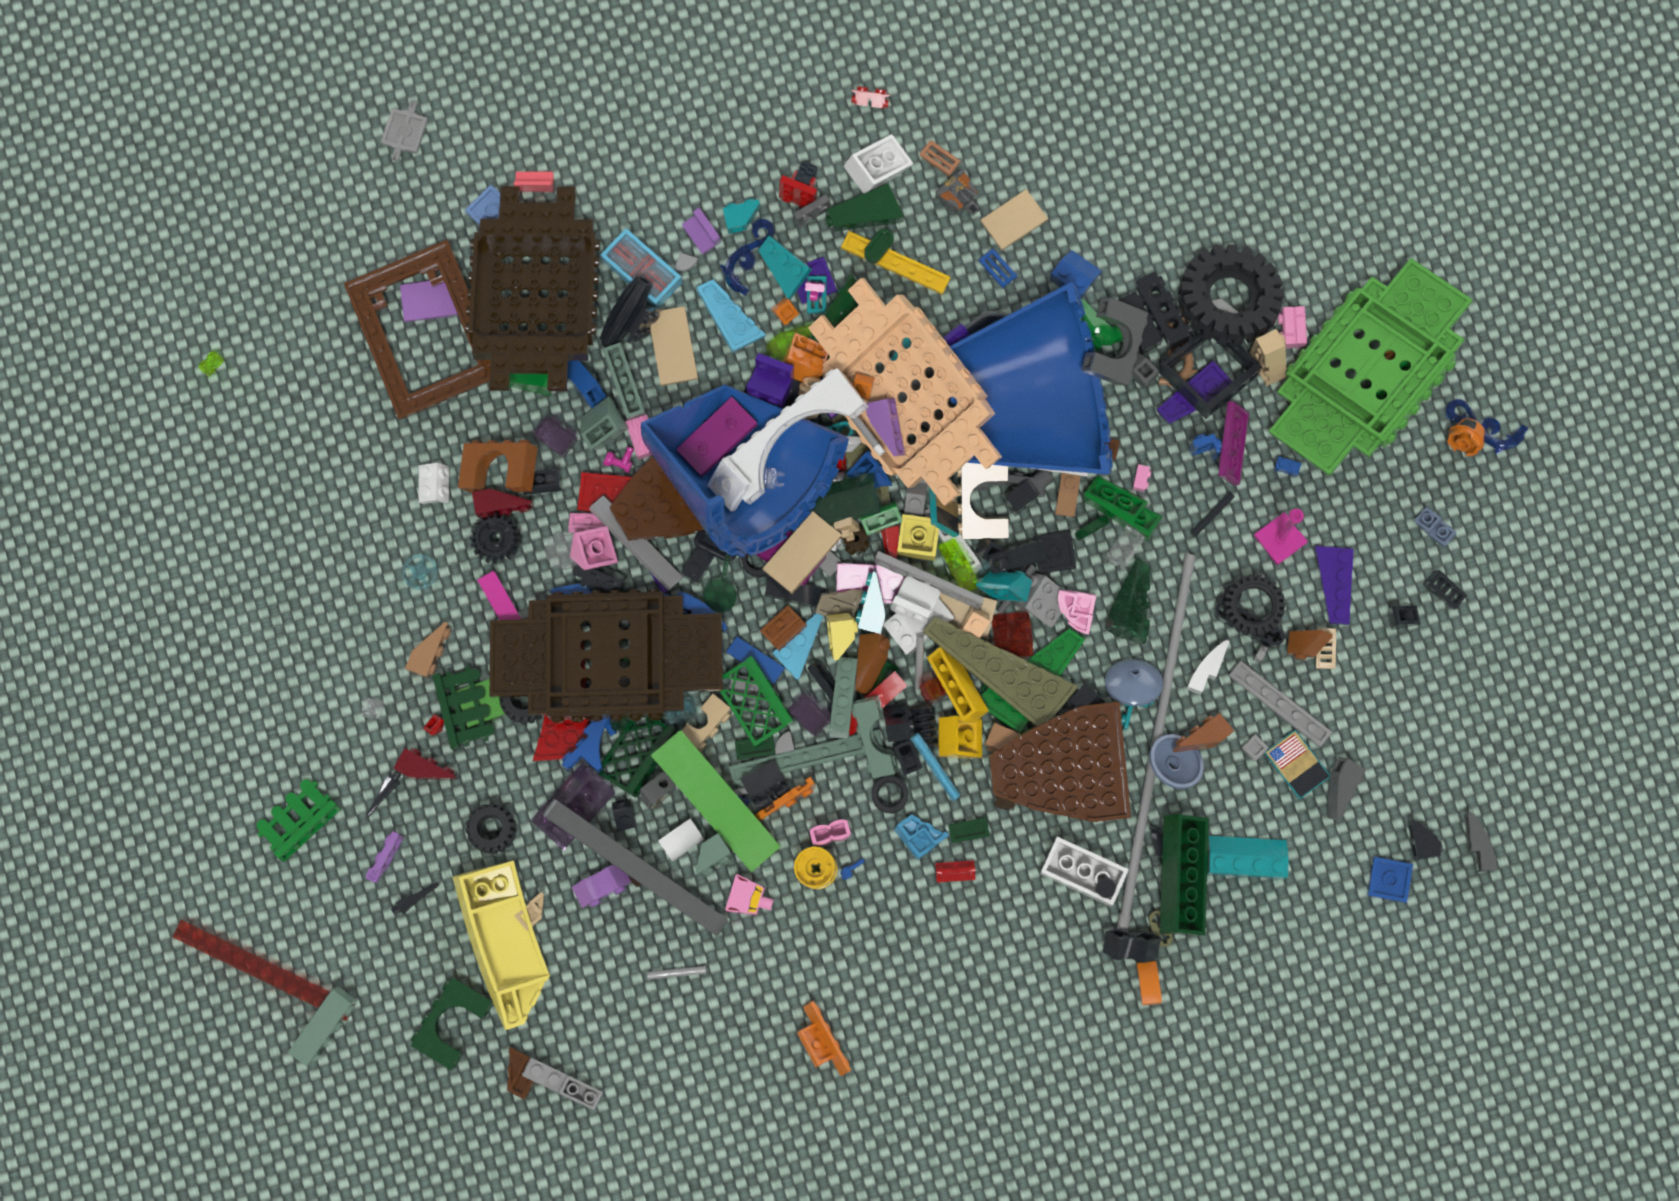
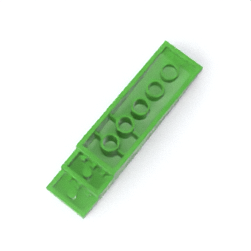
M681 730L651 754L652 758L751 872L781 847Z

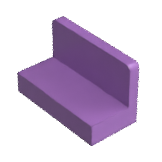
M697 208L693 211L694 216L684 222L682 227L701 254H705L720 244L721 240L701 209Z

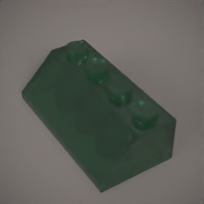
M874 472L832 483L824 498L819 496L815 501V507L809 511L817 514L830 526L834 525V522L849 517L858 519L881 513V489Z

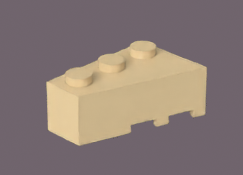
M1277 329L1257 338L1249 352L1263 366L1260 376L1266 387L1287 377L1286 340L1282 333H1278Z

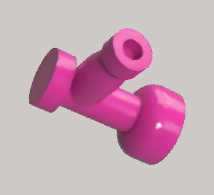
M627 446V451L622 460L615 458V454L608 451L603 465L607 467L615 465L629 473L633 465L629 461L634 449Z

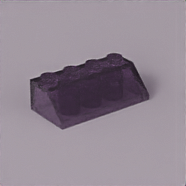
M582 763L530 821L564 851L575 838L542 815L552 800H557L578 816L590 822L616 792Z

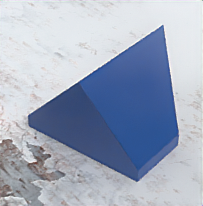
M869 451L846 474L857 488L893 486L883 471L882 466Z

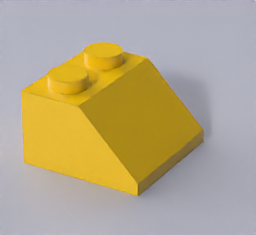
M960 716L939 718V757L982 758V719H978L976 722H962Z

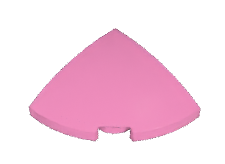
M1059 590L1058 602L1061 613H1064L1068 623L1074 629L1089 634L1096 594Z

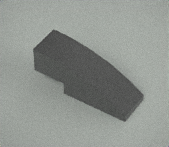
M1472 812L1466 813L1464 816L1468 853H1476L1478 872L1498 870L1496 856L1486 831Z

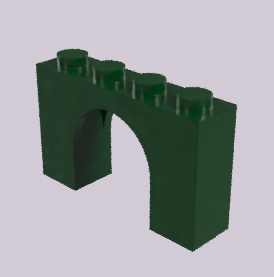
M455 978L448 979L442 988L444 992L441 997L437 996L432 1004L433 1010L430 1015L427 1013L421 1022L423 1026L420 1031H416L411 1038L412 1044L410 1045L452 1071L455 1069L463 1053L445 1043L440 1037L438 1022L441 1015L450 1008L463 1007L485 1020L494 1005L493 1001Z

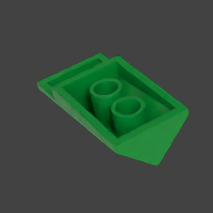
M1100 476L1096 477L1084 493L1085 503L1147 542L1150 541L1162 519L1161 515L1146 508L1148 501Z

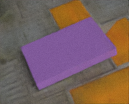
M430 281L400 285L405 323L458 316L445 282L435 287H432Z

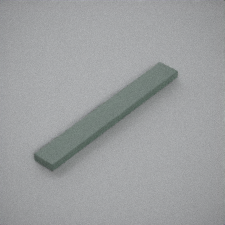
M879 729L873 730L875 740L883 747ZM857 734L849 736V739L841 738L729 766L733 786L742 784L740 778L772 760L775 761L781 774L863 754L862 737H859Z

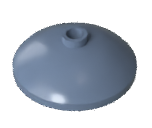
M1128 659L1119 661L1108 669L1105 676V687L1109 695L1116 701L1129 706H1143L1155 701L1160 696L1163 688V679L1160 672L1153 665L1142 660Z
M1168 734L1160 737L1153 743L1149 753L1151 768L1158 779L1167 786L1175 789L1190 788L1203 775L1204 763L1199 750L1174 753L1172 750L1177 746L1175 742L1182 736Z

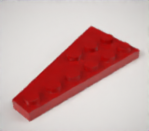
M581 643V649L585 650L584 643ZM585 659L580 664L582 669H586ZM586 678L582 679L580 683L581 687L585 689L587 688ZM545 715L532 761L562 760L568 752L573 753L577 749L576 744L582 738H587L583 730L589 726V719H583V722L579 723L571 722V720H564L563 723H553Z

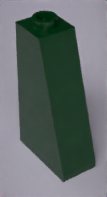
M889 183L827 209L825 220L827 225L832 227L834 232L898 224L904 222V216Z

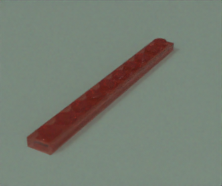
M180 920L172 936L317 1008L322 1005L331 992L184 920ZM345 1016L343 1020L348 1021L349 1017Z

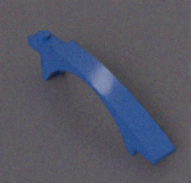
M610 719L592 722L583 730L587 738H582L576 744L577 749L573 753L568 752L562 759V767L567 772L581 758L598 774L602 771L600 743L603 731Z

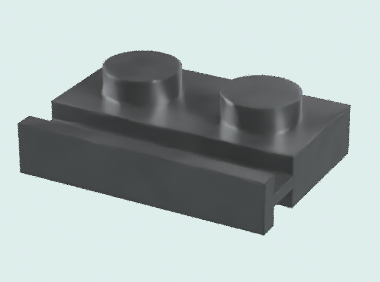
M824 195L795 212L794 220L797 227L800 228L827 212V209L830 208L828 197Z

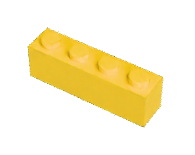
M940 647L927 657L962 722H976L989 712L967 671L959 662Z

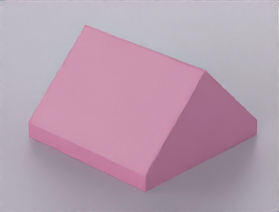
M607 526L573 534L570 558L583 570L618 563Z

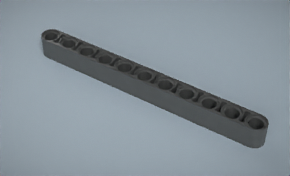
M553 799L542 814L552 823L715 936L720 934L728 922V919L557 800Z

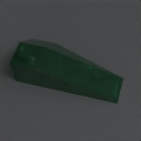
M1136 558L1109 610L1105 629L1115 637L1145 644L1150 627V620L1147 619V609H1150V602H1147V591L1150 590V566L1140 558Z

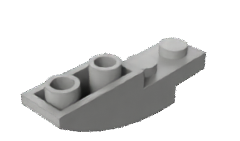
M531 1057L522 1073V1076L592 1110L595 1109L603 1093Z

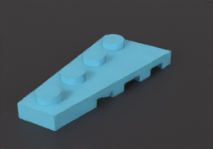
M714 280L696 288L732 353L766 336Z

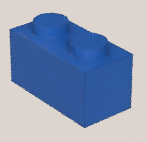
M1278 456L1274 470L1297 477L1301 463Z

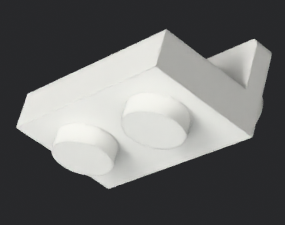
M440 463L419 465V503L449 502V467Z

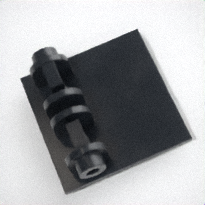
M774 760L740 778L757 811L771 805L790 791Z

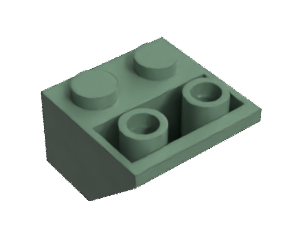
M610 397L604 399L580 418L581 436L590 450L604 448L629 429Z
M719 834L714 835L701 844L696 872L700 878L702 876L707 878L715 872L714 868L719 865L723 867L731 862L730 858L733 856Z

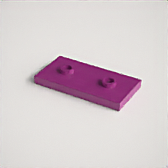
M731 397L676 450L703 477L747 436L758 423Z
M1228 402L1218 476L1234 486H1239L1249 412L1235 402Z

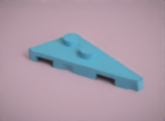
M816 613L806 622L807 627L802 632L796 635L780 651L776 649L772 653L797 681L800 679L816 634L822 623L823 615Z

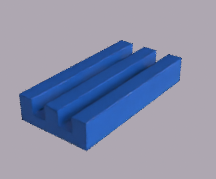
M993 248L978 261L1002 289L1017 278L1014 271ZM991 255H992V256L1000 263V265L1008 272V274L1010 275L1009 278H1008V277L1006 276V274L998 267V265L990 258ZM985 260H987L991 264V266L999 273V275L1005 280L1004 282L991 269V267L985 262Z

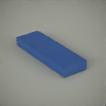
M739 637L735 638L726 651L727 654L741 663L750 656H753L768 680L773 684L776 683L785 667Z

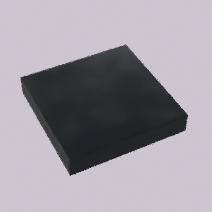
M1071 531L1033 536V541L1043 540L1047 558L1037 561L1038 574L1077 569Z

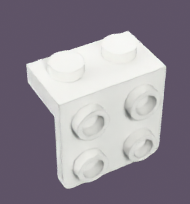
M908 576L904 579L897 596H895L891 610L899 615L909 617L917 623L926 625L940 596V590Z

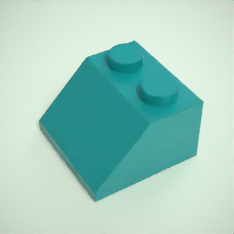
M990 571L977 582L976 587L995 600L1027 602L1032 580L1026 576V573L1021 571H1015V573L1002 571L995 574Z

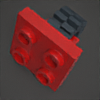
M803 161L799 169L795 170L792 178L782 175L779 182V198L786 203H794L801 209L814 202L817 198V189L814 186L816 184L815 176L817 175L818 166Z

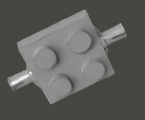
M410 100L407 110L391 109L381 144L394 149L391 158L393 161H399L401 152L418 153L428 118L415 113L418 104L416 101Z

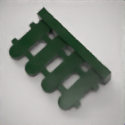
M470 666L465 667L466 671L452 675L451 672H447L446 677H443L440 673L432 675L450 748L453 751L461 750L460 744H464L467 747L470 746L469 742L483 738L484 742L489 741L488 737L495 733V727L491 724L485 725L483 719L490 715L489 707L485 705L480 706L479 700L485 697L486 692L482 687L475 688L474 681H478L481 678V673L477 669H471ZM469 683L470 690L456 693V686ZM450 688L451 695H447L446 689ZM474 701L475 708L461 712L460 705ZM452 707H455V714H452ZM475 720L479 721V727L466 730L465 723ZM459 725L461 732H457L456 726Z

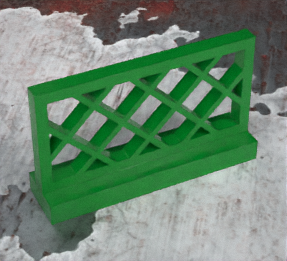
M750 656L743 663L723 675V680L726 678L732 679L733 684L731 691L723 689L720 692L754 746H757L795 722L753 656ZM743 667H746L749 672L747 680L737 678L738 671ZM736 680L747 683L744 694L734 692ZM749 684L758 686V697L747 695ZM733 694L744 696L741 707L733 705ZM746 697L757 699L755 710L744 708ZM760 700L769 703L768 713L757 711ZM743 710L754 712L752 724L743 721ZM757 713L767 715L765 726L754 724ZM770 716L777 717L781 725L775 729L769 728ZM754 726L764 728L763 737L755 740L752 735Z

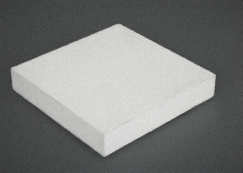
M728 457L721 460L707 484L716 496L720 495L725 499L724 505L731 512L737 509L751 485Z

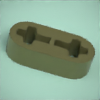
M1154 911L1149 915V926L1153 934L1161 937L1160 928H1158L1156 922H1152L1155 914L1161 917V911ZM1164 934V936L1168 935L1169 939L1166 940V944L1160 941L1159 947L1169 946L1173 940L1172 934Z

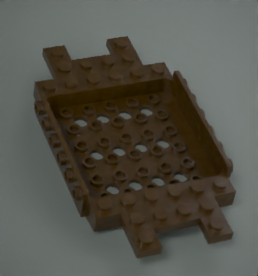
M501 186L499 219H480L479 233L474 232V239H471L470 243L473 255H470L469 259L472 272H469L468 275L471 289L468 288L467 292L470 305H467L466 308L469 322H466L465 331L470 337L473 359L491 360L490 391H509L510 374H548V391H567L568 361H588L589 346L593 345V335H596L597 328L594 318H597L595 301H598V290H595V286L599 283V275L596 273V268H599L597 251H600V240H596L593 220H575L576 187H557L556 203H519V186ZM510 256L513 258V262L505 264L503 259ZM526 256L532 258V262L527 265L521 262ZM543 257H549L551 262L544 265L540 260ZM562 257H568L570 262L562 265L559 263V260ZM506 289L512 292L507 298L501 296V292ZM522 290H529L530 296L523 298L520 296V292ZM541 290L549 291V296L546 298H541L538 294ZM561 290L568 292V296L565 298H560L557 294ZM502 323H507L510 325V328L507 331H501L499 326ZM521 323H526L529 328L526 331H520L518 326ZM544 323L548 328L541 332L537 330V326ZM558 324H565L567 326L566 330L563 332L557 331L556 326Z

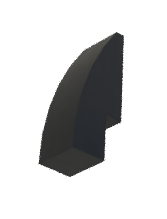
M768 576L765 597L816 608L821 593H825L826 590L805 584L804 587L800 585L791 594L772 577Z

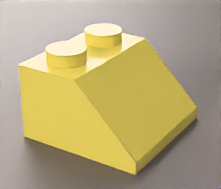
M902 514L903 521L900 528L897 556L935 561L939 529L931 525V518Z
M849 612L826 615L830 653L834 660H838L854 641L855 633H858L857 622L854 617H851Z

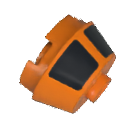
M1464 418L1450 428L1447 442L1455 452L1458 449L1465 452V456H1474L1484 447L1485 429L1479 422L1470 418Z

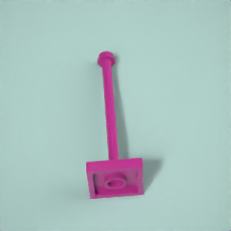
M1300 509L1291 510L1289 517L1285 512L1254 534L1256 540L1276 565H1279L1308 543L1301 532L1295 527V524L1300 523L1304 518V514Z

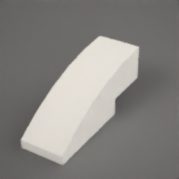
M1225 640L1205 657L1191 677L1186 690L1201 695L1207 679L1215 680L1229 641Z

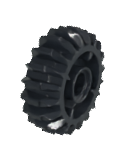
M494 513V518L487 514L488 520H484L481 517L480 521L482 523L475 522L474 524L478 529H471V533L475 534V536H470V540L475 542L470 544L471 548H476L474 554H480V560L486 557V563H490L491 559H493L494 564H497L498 559H500L501 563H505L504 557L511 560L512 558L509 554H517L514 548H520V544L516 542L522 541V538L516 535H519L521 531L516 529L518 525L516 522L512 523L511 517L506 519L505 514H502L499 519L498 513ZM500 535L498 542H491L492 536Z

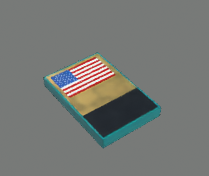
M929 487L931 525L952 537L959 536L957 497L947 506H944Z
M1296 730L1264 753L1299 800L1330 778V774Z

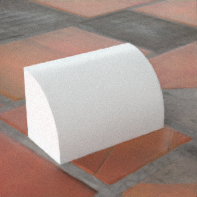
M689 819L658 841L673 862L702 842L704 838L692 820Z

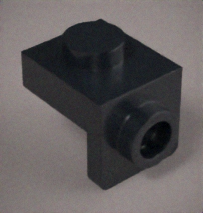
M618 799L613 802L612 812L617 831L635 828L636 822L631 799Z

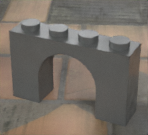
M1102 298L1096 317L1111 322L1119 328L1123 337V346L1120 353L1113 359L1096 352L1086 353L1081 371L1118 386L1128 385L1132 378L1133 366L1137 360L1138 348L1142 342L1143 330L1147 324L1148 312L1113 298Z

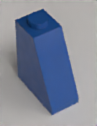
M568 361V380L590 409L607 398L598 382L580 361Z

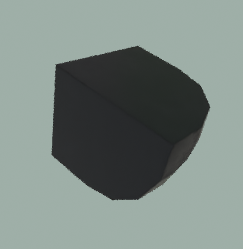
M1148 826L1154 857L1162 856L1163 829L1156 826Z

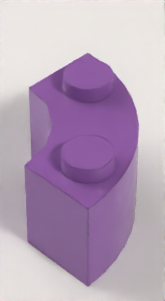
M611 865L574 885L572 889L582 908L589 905L593 908L601 904V900L613 893L618 895L626 890L625 886L630 884L631 881L626 873Z

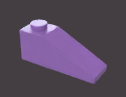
M895 398L867 403L869 406L866 409L867 417L893 456L905 455Z

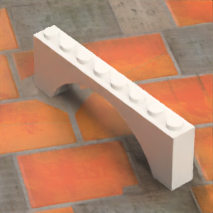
M838 368L830 370L822 381L816 382L810 387V391L797 397L793 405L784 408L781 411V415L776 419L768 421L763 430L755 432L747 443L739 445L734 454L726 456L751 483L743 497L745 502L752 504L765 493L764 469L766 460L777 439L790 426L801 419L822 413L842 414L855 419L869 407Z

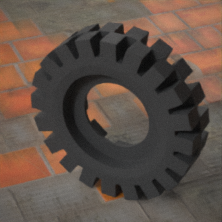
M1228 244L1226 250H1223L1222 245L1213 246L1211 252L1205 249L1199 253L1198 258L1194 257L1184 272L1178 294H1180L1178 299L1179 308H1184L1182 315L1185 321L1192 320L1190 327L1196 333L1202 329L1204 331L1202 337L1211 341L1213 336L1218 337L1217 344L1226 345L1227 341L1231 340L1232 346L1242 345L1244 339H1246L1248 344L1252 343L1258 338V335L1261 337L1267 334L1270 327L1272 328L1281 310L1284 288H1281L1283 282L1280 275L1274 276L1276 272L1272 263L1264 265L1266 257L1260 253L1255 257L1250 256L1253 249L1243 247L1242 252H1237V245ZM1223 278H1234L1243 282L1251 294L1249 306L1239 313H1229L1218 309L1210 297V290L1215 282Z

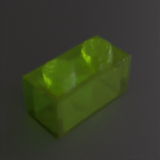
M213 350L207 355L205 360L200 362L198 368L209 378L225 360Z

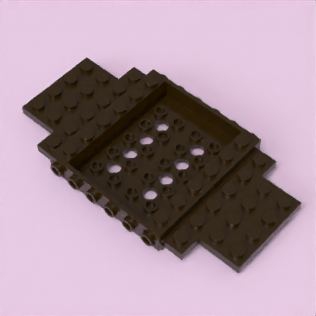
M650 589L648 592L630 590L629 593H622L619 590H612L610 593L592 591L591 594H583V592L576 591L568 595H564L563 592H554L552 595H547V600H529L528 619L490 620L489 696L490 698L528 697L529 716L547 715L548 719L552 720L553 723H563L564 720L579 723L583 722V719H591L592 722H601L603 719L622 721V718L640 721L641 718L648 717L649 720H660L661 717H666L667 711H684V692L723 691L722 613L684 614L683 596H665L659 589ZM623 620L629 621V629L621 630L619 628L620 622ZM585 621L590 622L592 625L591 629L587 632L582 631L580 628L581 624ZM628 639L630 641L629 648L621 649L619 647L620 641ZM584 640L591 642L592 645L589 650L581 649L580 645ZM628 658L630 660L629 667L621 668L619 666L620 660ZM589 659L592 663L589 669H582L580 666L582 660ZM622 677L630 679L628 687L620 686L619 681ZM589 678L592 682L591 686L586 689L582 688L580 685L582 679Z

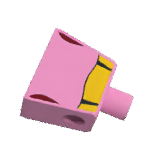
M736 874L725 911L758 915L759 908L771 911L774 899L763 896L765 892L764 887Z

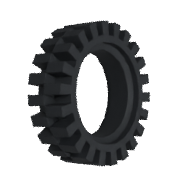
M1249 575L1248 577L1240 578L1230 587L1224 599L1223 610L1226 613V620H1229V625L1231 627L1234 626L1237 632L1241 631L1246 636L1249 634L1255 637L1256 635L1262 636L1265 633H1269L1279 624L1285 612L1284 594H1281V588H1277V583L1274 581H1269L1270 578H1262V575ZM1255 588L1262 590L1269 596L1272 603V611L1266 620L1253 623L1240 616L1237 610V599L1245 590Z

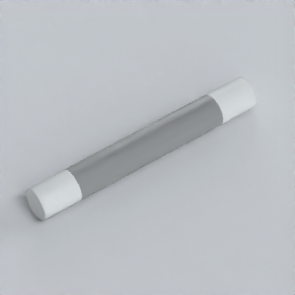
M859 416L855 419L850 417L876 453L882 456L885 450Z

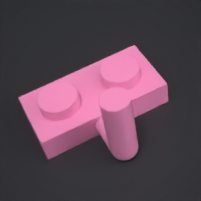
M570 513L569 532L577 533L605 527L593 513Z

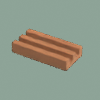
M932 140L929 141L920 153L921 158L948 177L952 175V172L961 163L959 159ZM932 147L933 149L941 153L943 156L951 160L954 164H950L948 161L943 159L941 156H939L929 148ZM927 152L929 155H931L932 157H934L935 159H937L939 162H941L942 164H944L945 166H947V167L949 168V170H948L947 168H945L944 166H942V165H941L940 163H938L937 161H935L934 159H932L930 156H928V155L925 154V153Z

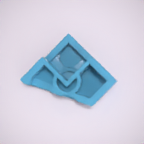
M910 815L894 829L917 860L949 836L947 832L944 831L942 833L933 828V825L920 821L914 815Z

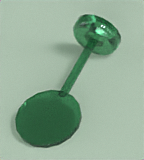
M727 553L721 579L709 582L703 592L706 605L715 612L723 613L729 611L737 600L734 586L726 581L730 555Z

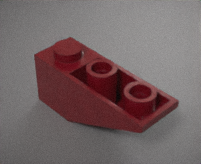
M494 489L472 492L475 514L478 518L482 517L484 520L487 519V514L492 518L494 513H498L500 516L502 514L507 516L514 511L524 513L530 511V508H534L530 500Z
M404 748L393 767L396 771L412 780H457V777L453 775L455 773L454 770L446 766L443 769L437 766V761L430 757L427 760L420 757L421 752L414 748L410 750Z

